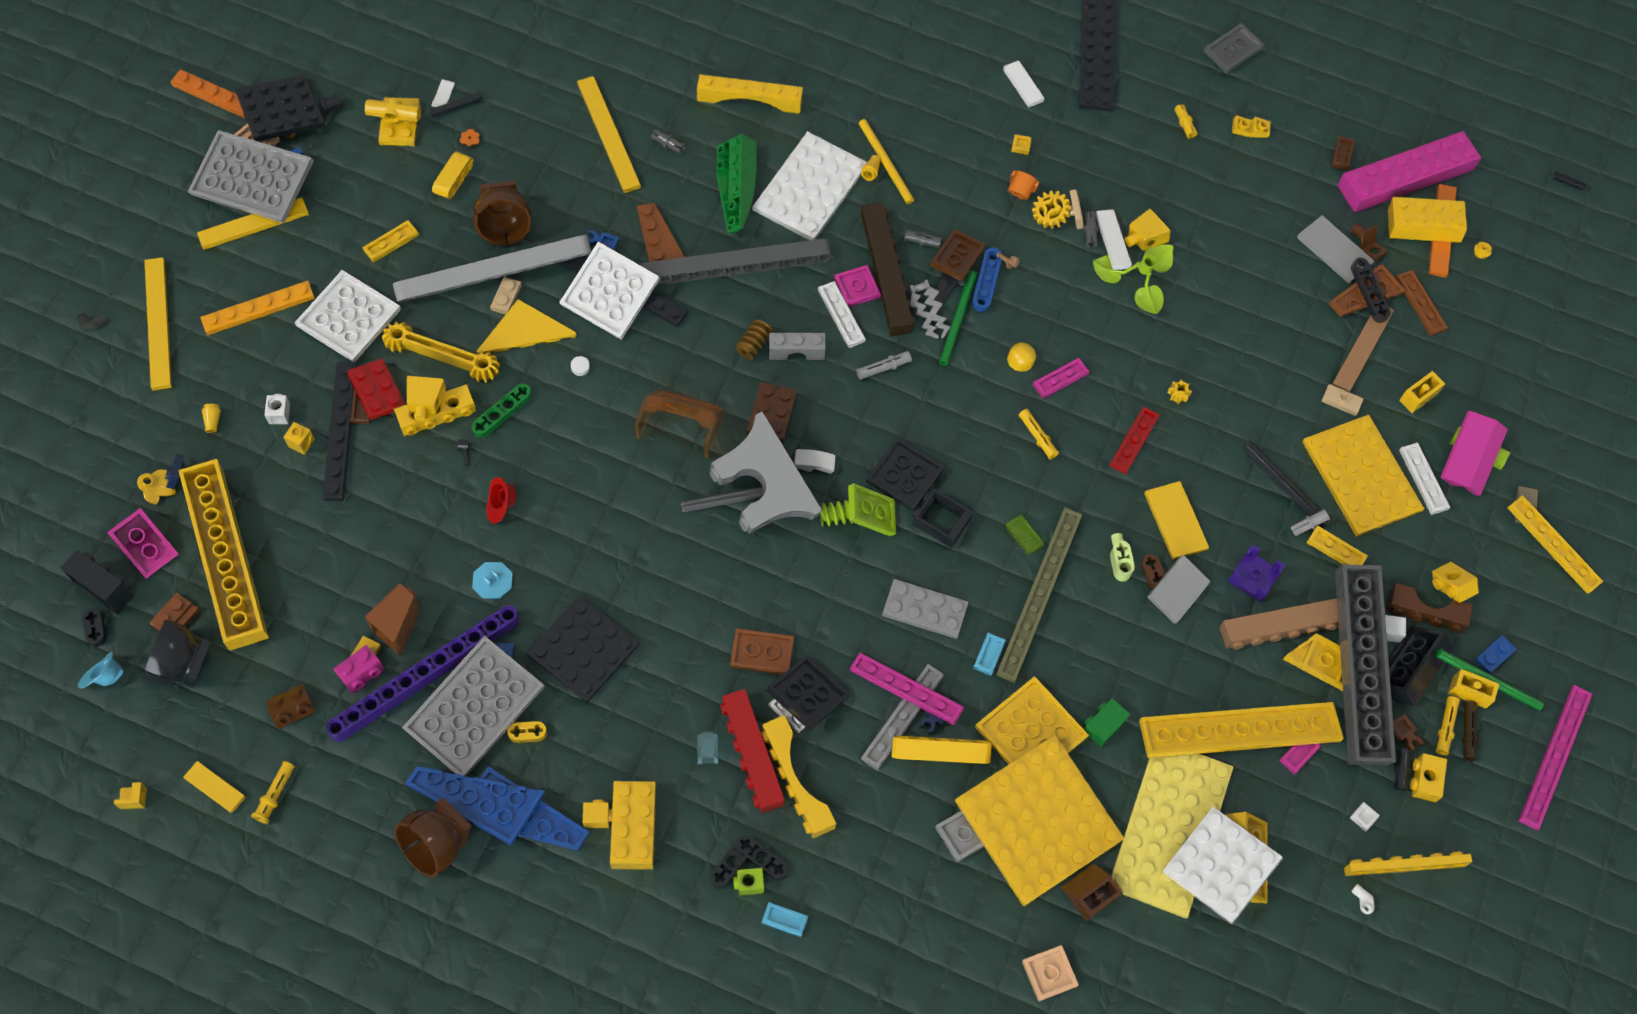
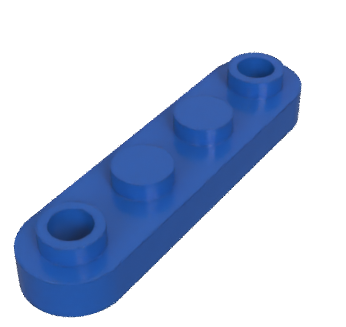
M998 248L987 249L982 262L972 302L974 309L980 312L988 310L992 301L1002 259L996 256L998 252L1002 254Z

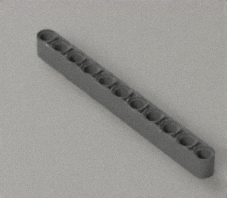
M817 239L645 262L638 265L658 275L660 280L657 285L825 263L831 261L833 255L830 241L828 239Z

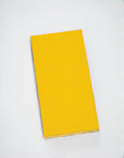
M1180 481L1145 491L1144 495L1172 560H1176L1182 555L1186 557L1209 549Z

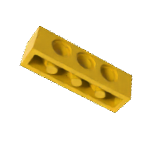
M467 384L445 391L438 409L439 412L436 414L427 413L425 421L414 420L415 412H411L408 405L394 409L404 436L414 435L418 431L432 429L436 425L449 423L456 418L466 417L476 412ZM453 404H458L456 407H450Z

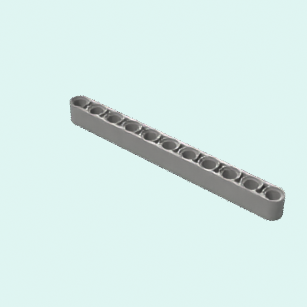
M581 235L398 281L392 285L397 302H404L591 254L592 251L588 236Z

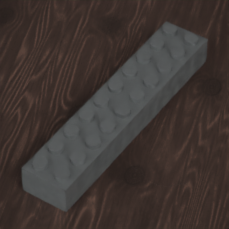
M1343 564L1335 570L1348 765L1388 766L1396 762L1382 567L1380 565Z

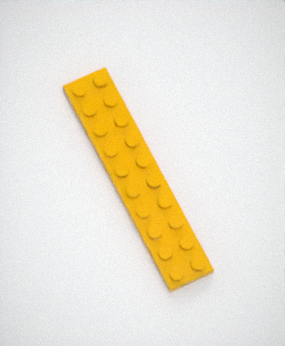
M1333 702L1141 717L1139 720L1147 758L1341 742L1344 739Z

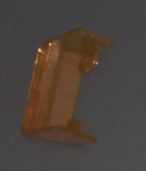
M656 389L645 397L634 424L636 438L640 439L649 413L664 410L696 419L701 427L709 429L704 442V457L708 458L723 417L722 408L719 405L663 389Z

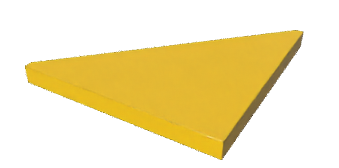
M518 299L476 352L477 355H480L481 350L484 353L488 351L494 353L502 352L510 348H523L542 342L550 343L561 341L560 339L575 338L577 334L575 331Z

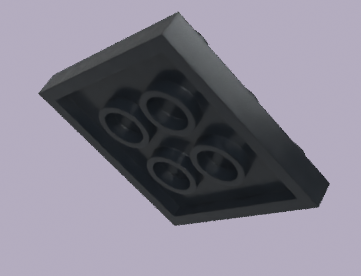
M897 437L867 477L866 482L914 512L944 471L945 466Z
M805 655L769 685L766 690L809 731L847 700L850 695L808 655Z

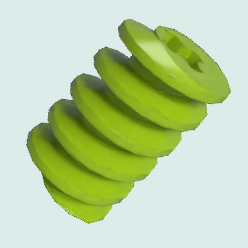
M844 500L843 506L840 501H837L835 507L832 502L828 503V507H826L825 503H821L820 508L822 512L820 513L822 527L825 521L828 527L831 526V521H834L835 525L838 526L839 520L846 525V520L849 519V503L847 500Z

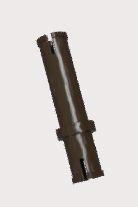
M1466 701L1464 703L1463 760L1468 762L1477 760L1476 745L1479 743L1477 738V703L1474 701Z

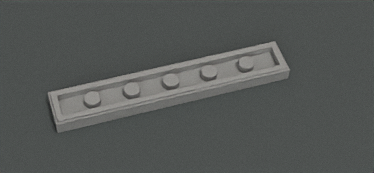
M927 664L916 682L934 691L945 674ZM902 699L865 751L861 760L878 771L892 751L893 736H902L921 708Z

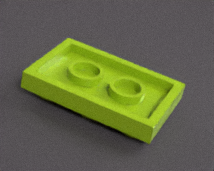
M854 483L849 485V521L890 537L895 535V499Z

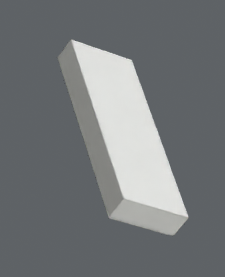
M1019 60L1004 66L1003 71L1028 108L1044 101L1043 95Z

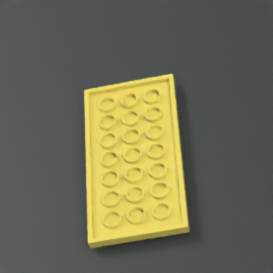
M1201 754L1149 758L1124 834V840L1122 841L1111 875L1123 891V895L1180 917L1188 918L1194 896L1165 875L1163 870L1212 807L1218 811L1221 810L1233 766Z

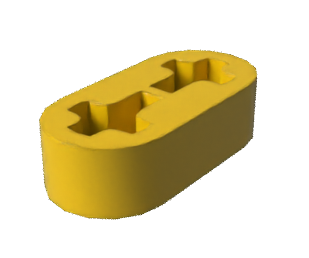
M538 721L513 723L507 731L509 739L514 743L540 742L547 736L545 725ZM537 727L540 728V731H543L539 732V736H535L533 732L536 731ZM516 729H519L520 732H526L519 733V737H515V735L512 734L516 731Z

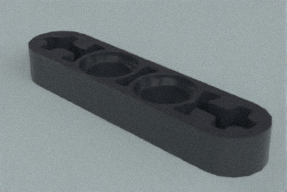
M1357 258L1351 265V272L1373 320L1377 323H1383L1390 317L1389 306L1369 262L1365 258ZM1363 279H1368L1371 282V286H1366L1363 283ZM1370 295H1376L1378 297V301H1372L1370 299Z

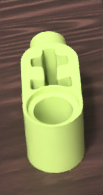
M1121 533L1111 535L1113 548L1110 552V559L1115 578L1124 582L1130 579L1135 566L1130 545L1123 540ZM1120 568H1126L1128 572H1123Z

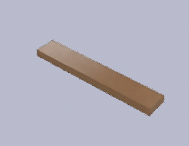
M1389 308V309H1390V312H1391V314H1390V317H1391L1392 314H1393V312H1394V310L1391 309V308ZM1370 315L1332 384L1333 386L1350 392L1390 317L1383 323H1377Z

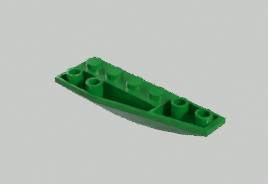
M742 133L717 146L716 177L728 234L743 229L750 211L755 189L757 141Z

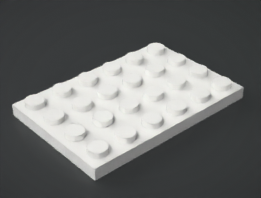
M807 132L753 205V211L808 240H816L861 176V168L867 162Z

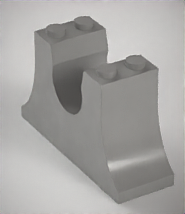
M763 412L755 415L752 430L746 439L734 450L713 461L711 464V472L709 474L712 480L718 482L719 485L733 482L737 477L743 475L756 478L762 485L763 497L757 502L751 503L741 513L739 524L744 532L747 531L751 534L770 522L786 517H804L813 520L822 512Z

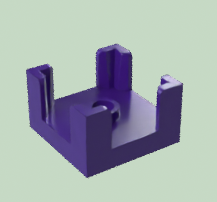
M1252 544L1228 582L1261 603L1285 567V564L1277 560L1274 565H1271L1257 556L1260 549Z

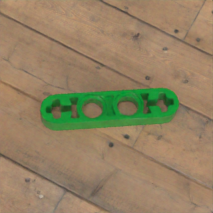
M527 384L517 385L478 417L471 426L474 436L477 438L486 437L526 404L532 397L530 387ZM520 391H522V392H525V391H526V395H524V394H521V395H520L519 392H520ZM507 401H511L514 403V406L508 409L504 407V404ZM498 413L500 417L497 420H491L490 415ZM478 426H480L481 428L484 427V430H483V431L480 430V429L477 430V427H478Z

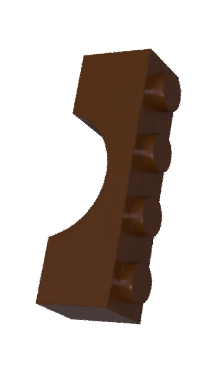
M1395 583L1389 592L1386 611L1392 612L1396 616L1410 617L1414 621H1423L1430 623L1434 627H1444L1452 632L1462 633L1469 626L1472 605L1452 600L1444 608H1431L1420 601L1415 588Z

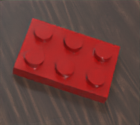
M383 358L347 370V375L370 420L393 413L395 408L406 405Z

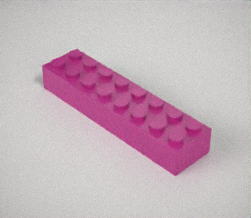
M1462 131L1346 172L1342 175L1337 186L1354 213L1392 200V197H1400L1472 171L1479 163L1481 156L1465 132Z

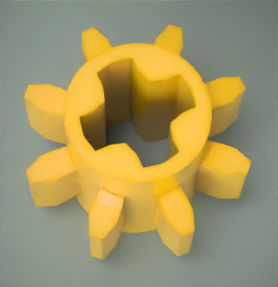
M1182 380L1177 383L1173 381L1167 392L1171 394L1170 400L1177 402V404L1182 401L1187 402L1188 396L1192 393L1191 390H1188L1190 384H1186Z

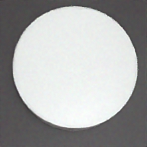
M578 356L571 361V370L575 375L583 376L588 373L590 365L585 357Z

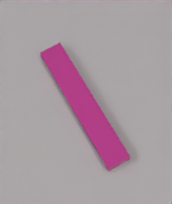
M859 653L850 667L851 672L953 726L964 710V707L862 653Z

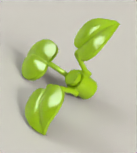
M1159 245L1147 249L1141 262H1137L1124 271L1122 269L1113 270L1108 255L1094 259L1093 266L1096 274L1107 283L1119 282L1121 274H1126L1138 267L1140 273L1146 275L1145 288L1142 287L1136 291L1135 302L1141 309L1152 314L1160 312L1164 302L1163 293L1156 285L1148 287V283L1153 269L1156 272L1163 273L1172 267L1173 245Z

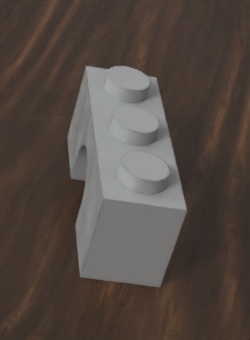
M769 333V360H788V356L792 353L805 354L806 360H824L825 333Z

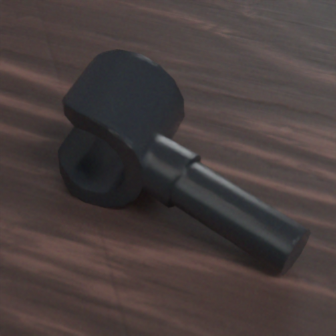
M459 439L457 449L463 450L464 465L469 466L468 451L470 445L467 440Z

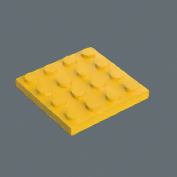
M1035 676L975 725V728L987 741L992 742V747L1008 765L1056 735L1068 754L1089 736Z

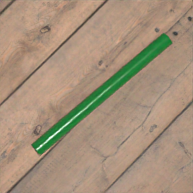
M969 271L939 360V363L943 366L948 365L978 275L975 271Z
M1443 649L1437 651L1436 657L1458 669L1466 670L1498 683V690L1538 711L1543 708L1544 702Z

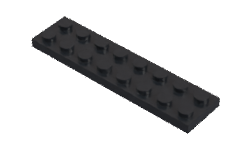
M1082 0L1080 109L1113 111L1116 0Z

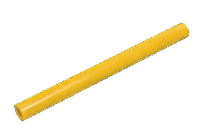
M861 120L859 126L877 156L881 158L883 166L906 204L913 203V196L867 120Z

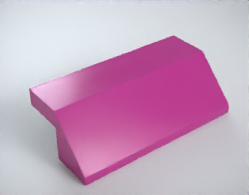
M1468 411L1441 478L1451 486L1464 487L1472 494L1481 496L1508 429L1497 420Z

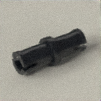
M1397 749L1396 766H1394V772H1396L1395 790L1406 791L1408 789V773L1411 770L1409 767V749Z

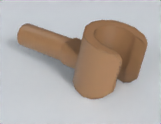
M1000 252L996 255L1006 263L1008 269L1016 268L1020 262L1015 256L1007 258Z

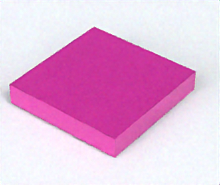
M868 265L834 275V280L848 307L881 297V293Z

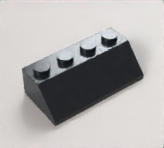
M1411 626L1406 636L1395 649L1388 661L1391 698L1397 703L1415 707L1444 663V661L1436 657L1437 651L1443 649L1450 653L1453 649L1445 632Z

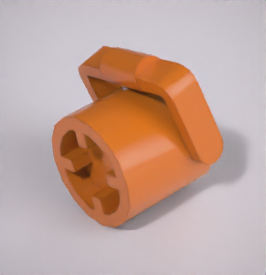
M1013 170L1010 186L1007 191L1020 199L1028 200L1031 193H1035L1040 181L1025 172Z

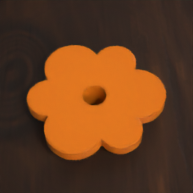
M473 129L462 132L460 143L466 144L468 147L477 145L479 143V133Z

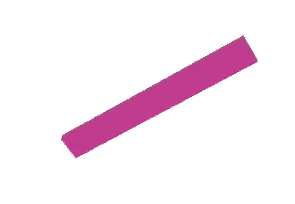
M1573 685L1569 691L1518 820L1535 830H1539L1592 697V693L1576 685Z

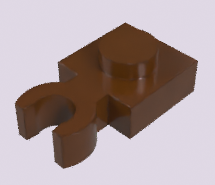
M1405 714L1393 721L1394 736L1399 742L1405 740L1406 748L1410 752L1415 749L1412 742H1415L1419 747L1423 744V740L1413 734L1417 729Z

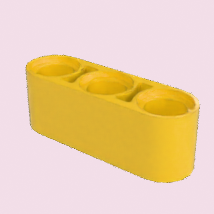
M455 151L435 180L432 192L444 198L452 199L471 170L473 158Z

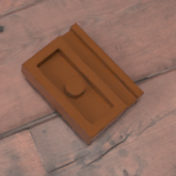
M175 593L149 623L158 631H160L164 620L174 621L186 627L200 610L184 597Z

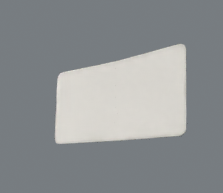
M442 80L431 106L438 107L446 104L455 83Z

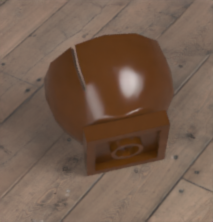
M516 180L479 185L481 196L476 200L473 212V224L479 236L491 244L506 245V231L508 245L521 241L530 231L532 212L525 197L517 191Z
M442 797L436 802L434 810L418 809L406 815L394 827L396 842L401 851H404L421 838L419 842L406 850L403 855L421 874L434 878L444 872L456 860L458 850L460 851L466 846L471 825Z

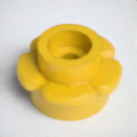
M1479 242L1478 245H1475L1474 254L1476 257L1485 259L1491 255L1492 248L1489 244Z

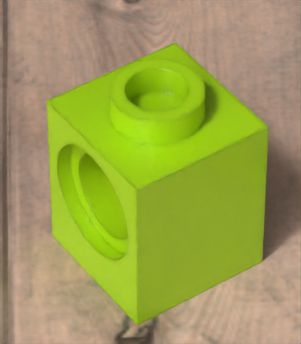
M762 868L737 870V877H733L734 890L738 889L739 896L764 893ZM745 878H752L754 884L752 886H745L743 880Z

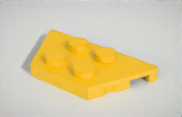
M1316 633L1283 658L1288 663L1343 691L1340 645Z

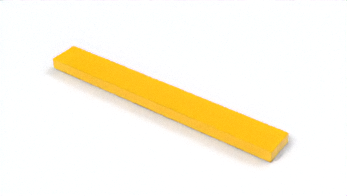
M594 76L577 81L623 192L627 193L640 189L639 180Z
M162 257L145 260L150 380L153 391L172 388L165 260Z

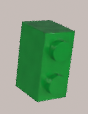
M1113 698L1108 703L1104 701L1097 709L1099 713L1095 717L1091 715L1084 723L1086 725L1084 730L1089 735L1088 737L1100 747L1116 733L1130 716V713Z

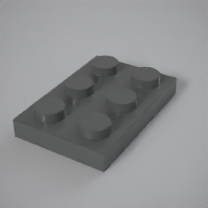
M1241 23L1206 46L1204 53L1227 74L1264 48V44Z

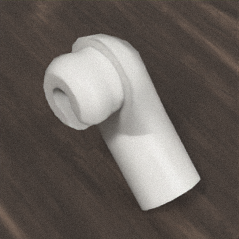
M1357 884L1351 892L1359 898L1361 911L1364 914H1371L1374 911L1373 896Z

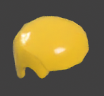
M1023 342L1014 344L1007 356L1009 366L1020 372L1030 370L1036 360L1035 349Z

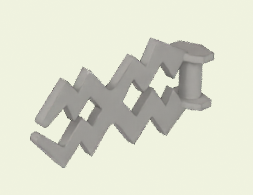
M928 280L914 286L910 285L911 308L918 309L916 314L926 318L922 329L927 330L925 335L938 339L939 336L933 331L940 328L944 330L941 339H944L950 326L943 324L947 318L936 314L943 305L934 300L939 291L930 287ZM926 290L924 296L929 297L924 304L917 302L921 295L915 294L916 292ZM926 305L933 307L930 313L924 311ZM932 321L937 322L935 327L930 325Z

